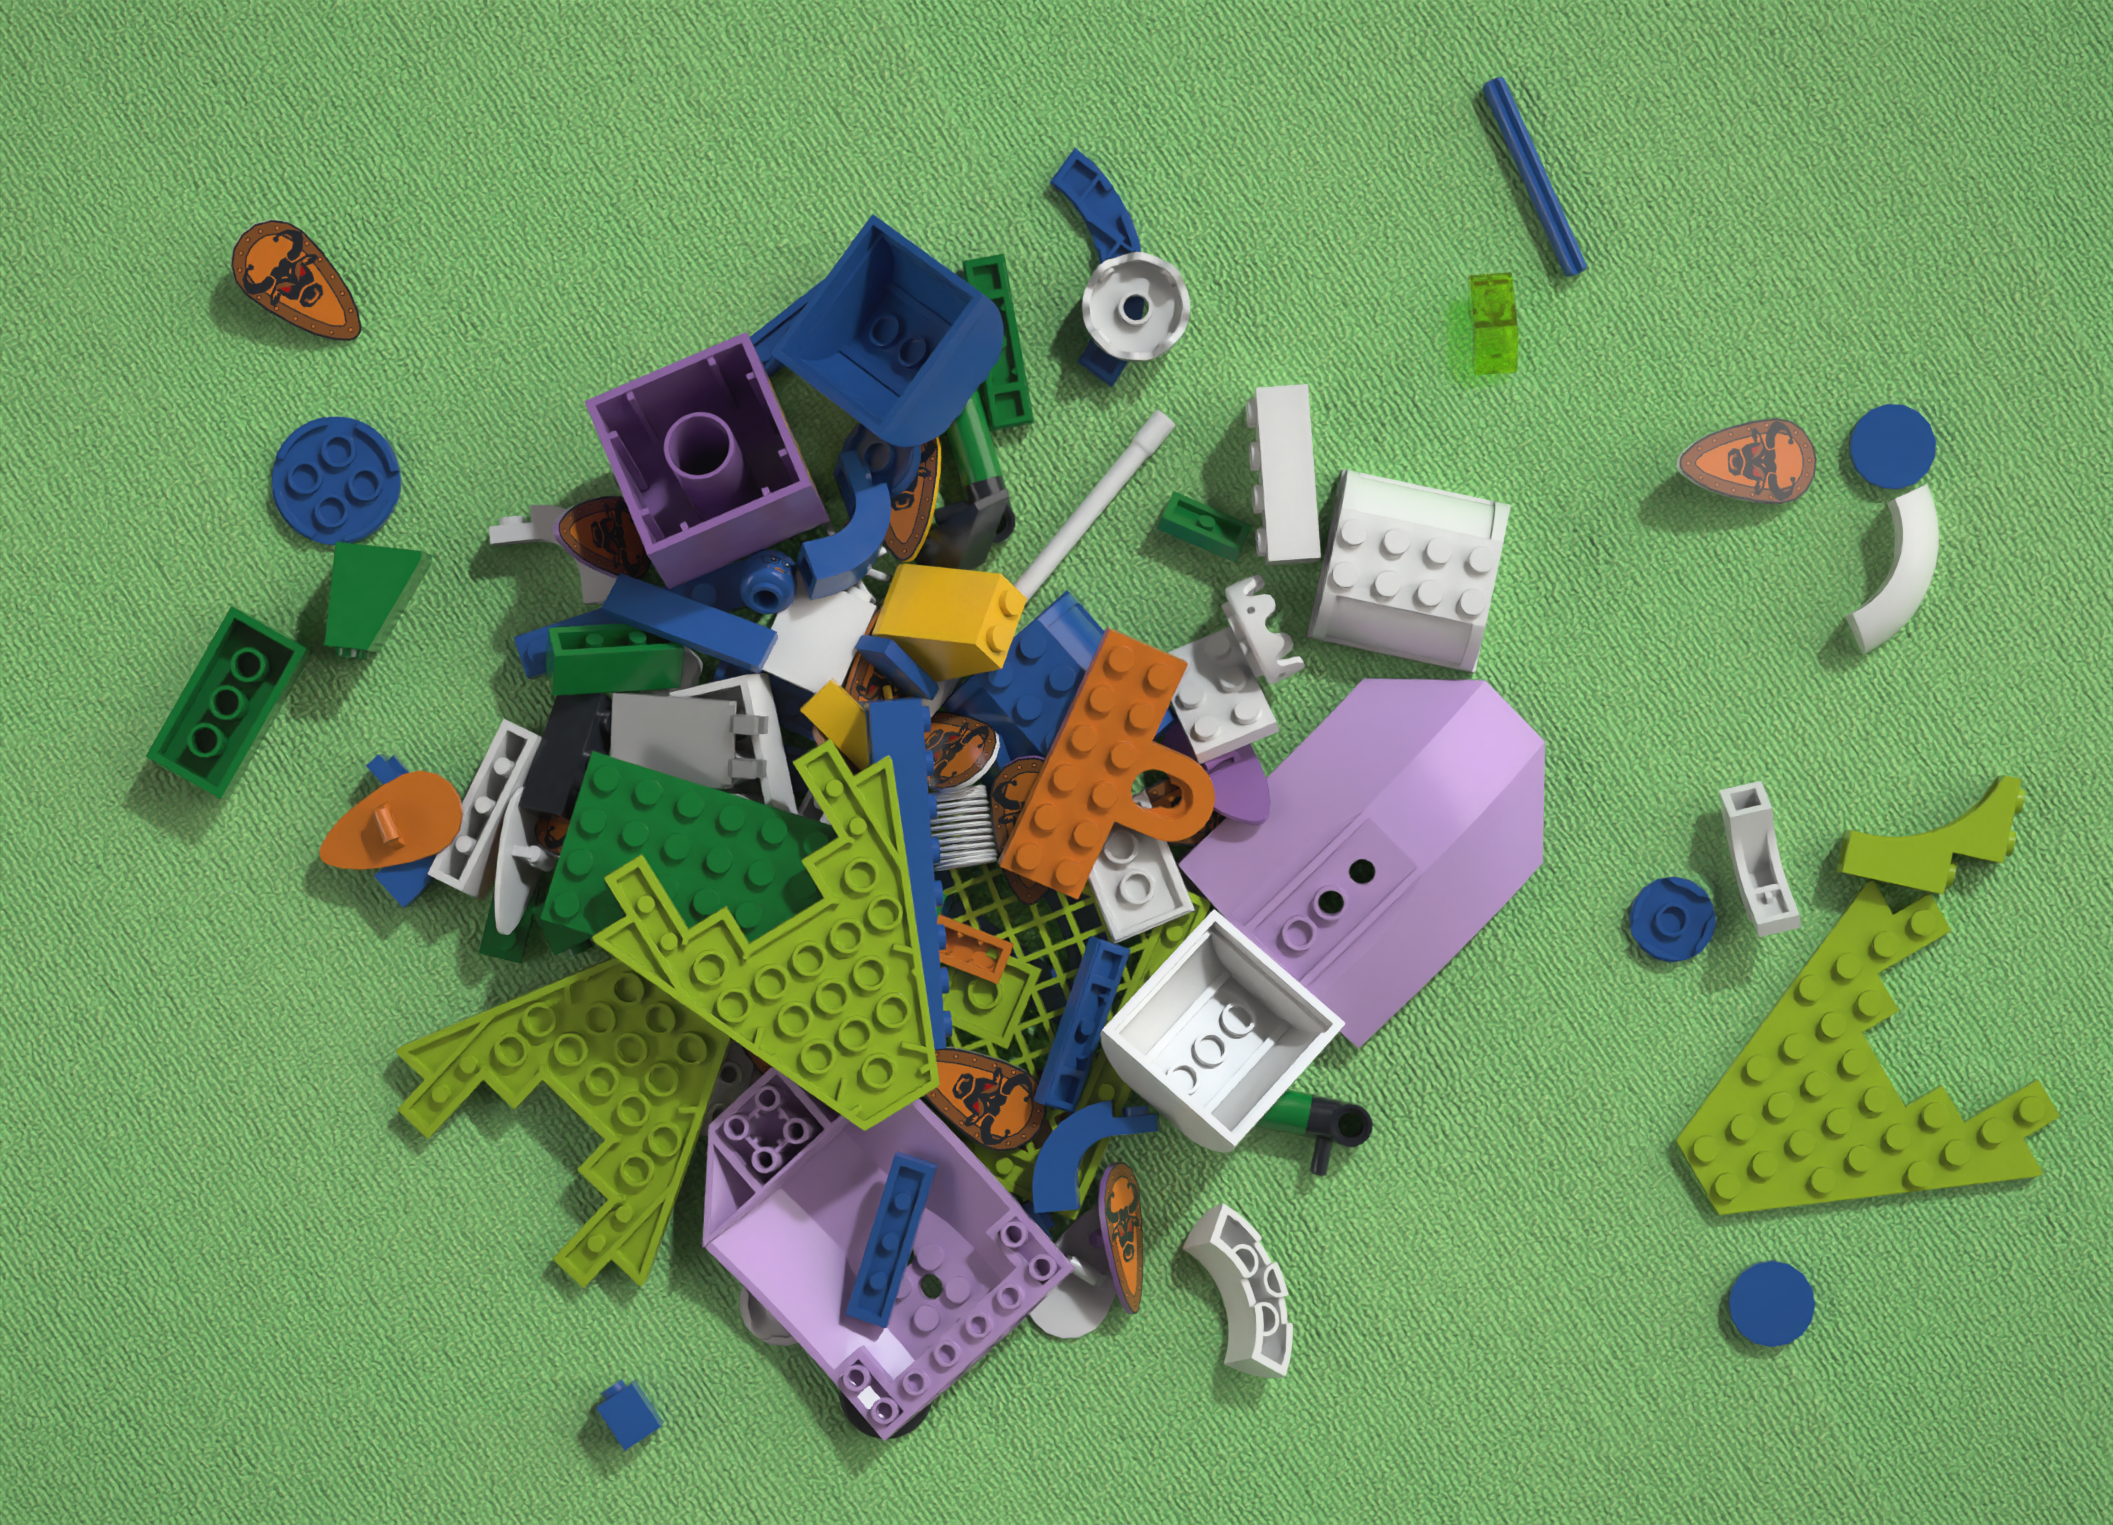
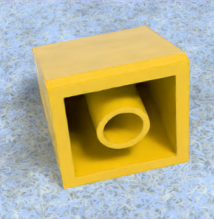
M899 564L872 636L893 640L935 682L1000 670L1004 665L1027 598L1000 573Z

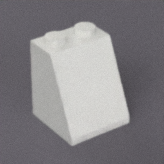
M797 571V588L793 603L786 610L777 614L771 629L777 631L778 640L762 671L813 694L818 692L831 678L844 689L847 676L851 672L857 653L854 647L861 635L865 634L878 607L870 603L873 595L854 586L849 587L846 592L841 591L834 595L810 600L801 574Z

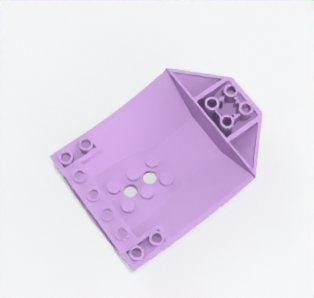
M1363 678L1340 704L1266 777L1271 802L1268 820L1261 825H1250L1225 817L1178 863V866L1228 922L1346 1024L1340 1032L1356 1047L1360 1048L1483 928L1543 863L1545 741L1486 680ZM1359 859L1370 861L1375 868L1372 880L1364 884L1356 883L1349 875L1350 866ZM1329 890L1338 892L1344 900L1342 908L1333 914L1323 912L1318 905L1321 894Z
M771 1067L709 1124L702 1248H706L798 1341L884 1441L968 1372L1012 1332L1075 1269L997 1178L920 1099L915 1100L870 1129L863 1131L781 1072ZM897 1151L938 1164V1168L914 1242V1260L906 1268L890 1323L887 1328H883L845 1314L894 1155ZM928 1274L937 1276L942 1282V1292L936 1299L925 1296L921 1288L922 1280Z

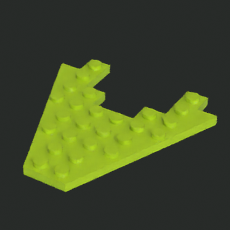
M830 738L793 761L796 769L838 835L831 842L801 859L822 893V899L750 943L727 906L688 928L647 860L641 854L604 877L626 915L594 934L592 938L600 947L863 1131H866L940 1086L893 761L888 754L853 776Z
M1869 880L1864 883L1674 1139L1718 1215L2038 1177L2043 1174L2023 1138L2058 1119L2060 1115L2039 1079H2034L1963 1121L1943 1085H1938L1904 1105L1862 1033L1899 1011L1878 973L1952 931L1931 893L1923 895L1892 913L1874 881Z
M614 956L403 1044L396 1050V1053L424 1081L397 1110L429 1139L483 1081L514 1110L544 1081L605 1139L577 1170L608 1199L552 1259L582 1288L611 1259L641 1287L650 1277L732 1038Z

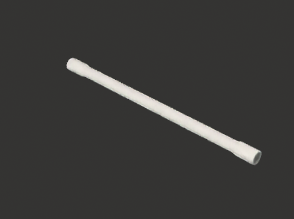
M1155 410L1133 437L1128 448L1013 586L1027 598L1026 603L1145 459L1157 450L1176 427L1174 422L1165 414ZM965 676L936 682L939 690L933 701L922 699V707L929 706L930 717L935 714Z

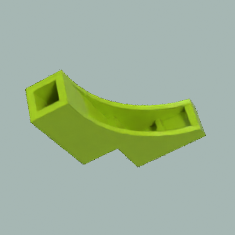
M2006 775L1997 776L1988 791L1967 812L1939 828L1924 833L1891 837L1845 830L1836 872L1944 895L1945 887H1952L1956 874L1957 864L1956 862H1951L1952 854L1992 863H2004L2005 856L2010 857L2012 855L2016 842V832L2011 831L2014 814L2019 815L2021 813L2025 800V789H2020L2022 779Z

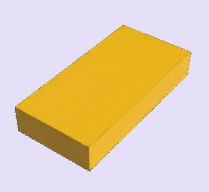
M831 678L801 707L800 711L829 739L831 738L833 743L862 771L869 765L865 710Z

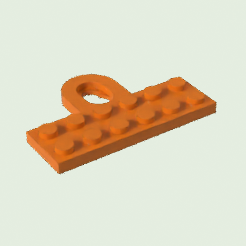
M1107 626L997 862L1000 867L1075 899H1079L1114 822L1157 840L1169 842L1189 838L1205 826L1213 812L1215 803V791L1209 775L1194 759L1153 741L1188 666L1185 660ZM1152 769L1165 772L1170 778L1171 783L1180 787L1182 791L1181 801L1172 808H1165L1160 805L1152 808L1139 806L1133 801L1131 793L1132 784L1136 777L1142 772Z

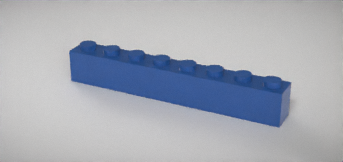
M917 697L864 701L869 766L888 754L893 761L934 1048L945 1049V1037H952V1019L950 1011H943L942 994L949 993V976L947 967L940 968L939 950H946V932L944 924H937L936 907L943 906V889L940 880L934 881L933 869L934 863H940V846L938 837H931L930 820L937 819L936 796L934 793L928 794L927 776H934L932 750H925L924 733L931 732L929 706L922 707V699Z

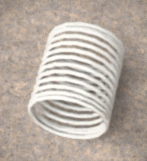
M969 786L949 793L932 792L936 796V802L963 799L937 804V809L964 806L937 811V816L965 813L930 820V825L961 821L931 827V832L962 828L931 834V837L938 838L963 835L939 840V845L964 842L940 847V852L960 850L940 854V859L960 858L934 863V871L986 864L998 860L996 858L997 851L990 849L996 844L988 842L993 840L994 837L987 835L992 833L993 830L986 828L992 825L990 821H985L991 817L989 814H984L990 810L988 807H983L989 803L986 800H982L988 796L985 790L986 786Z

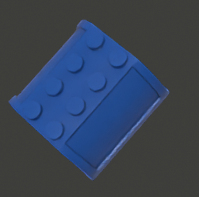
M872 214L773 349L771 355L885 442L899 447H912L926 443L943 434L954 419L962 413L965 404L979 385L987 379L990 370L998 361L1002 349L1003 322L1001 314L992 300Z
M1067 590L1013 638L1002 669L971 675L950 694L941 707L946 712L974 717L988 723L997 734L1002 736L1011 761L1018 757L1034 755L1046 758L1105 631ZM1170 704L1154 736V742L1179 721Z

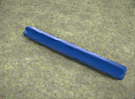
M1503 77L1494 78L1483 85V92L1563 273L1566 277H1573L1584 272L1587 264L1508 85Z

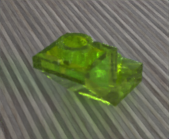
M1512 273L1468 275V315L1473 328L1472 367L1474 374L1488 375L1517 372L1519 335Z

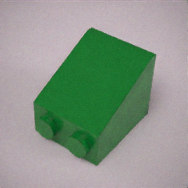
M335 542L324 646L335 648V656L348 659L367 660L368 652L379 653L430 568L432 555L419 550Z

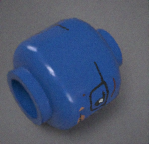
M761 550L752 554L746 560L739 586L741 599L749 608L763 614H777L786 610L793 603L796 594L797 565L789 556L775 550Z

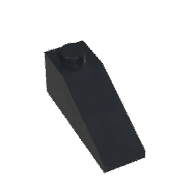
M1006 488L973 503L929 532L922 548L914 559L916 564L971 571L986 562L1009 498Z

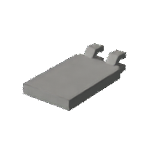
M622 692L613 693L610 756L711 788H733L734 778L756 779V777H766L767 760L735 758V734H768V716L736 714L737 701Z

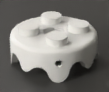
M1132 252L1108 259L1094 271L1083 295V320L1088 334L1105 353L1119 360L1129 362L1149 361L1168 352L1182 337L1189 320L1190 299L1180 272L1171 263L1148 253ZM1139 296L1147 302L1149 311L1143 319L1132 320L1125 315L1123 305L1128 298Z
M1255 575L1228 586L1225 589L1228 602L1222 604L1221 607L1255 677L1258 678L1264 675L1269 684H1275L1304 668L1305 664L1301 657L1282 659L1291 651L1293 641L1290 635L1286 633H1272L1266 628L1265 622L1274 612L1276 604L1271 595L1261 594L1253 596L1254 593L1265 585L1262 576Z

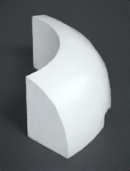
M1928 484L1887 502L1891 511L1895 532L1894 558L1886 579L1873 596L1855 611L1845 615L1863 655L1893 637L1908 622L1918 609L1931 584L1939 550V528L1934 500Z
M1219 1204L1209 1209L1198 1220L1189 1233L1183 1250L1190 1253L1207 1269L1223 1298L1229 1330L1224 1364L1254 1376L1265 1378L1286 1377L1292 1350L1293 1323H1288L1284 1296L1289 1294L1278 1263L1271 1262L1265 1249L1260 1244L1259 1240L1262 1237L1236 1211L1225 1204Z

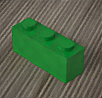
M625 623L548 628L545 669L551 694L554 696L681 688L684 646Z

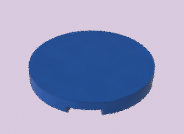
M322 417L309 421L288 436L276 455L272 473V494L280 514L296 532L321 544L335 545V542L353 544L372 536L390 519L398 504L401 493V470L393 448L377 430L359 420L347 417Z

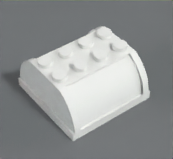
M1343 469L1306 638L1475 673L1511 505Z
M1213 909L1102 1029L1100 1036L1106 1057L1120 1078L1190 1140L1207 1149L1225 1153L1232 1151L1342 1030L1346 1023Z

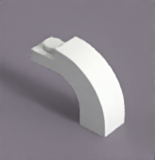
M530 505L532 522L525 523L524 516L499 518V526L489 527L490 544L493 546L532 542H550L560 545L554 536L553 526L561 513L567 509L551 505ZM574 558L581 576L583 604H604L617 579L595 571Z
M1762 781L1719 790L1727 843L1749 922L1753 921L1758 937L1801 928L1800 914L1787 884L1778 852L1772 807Z

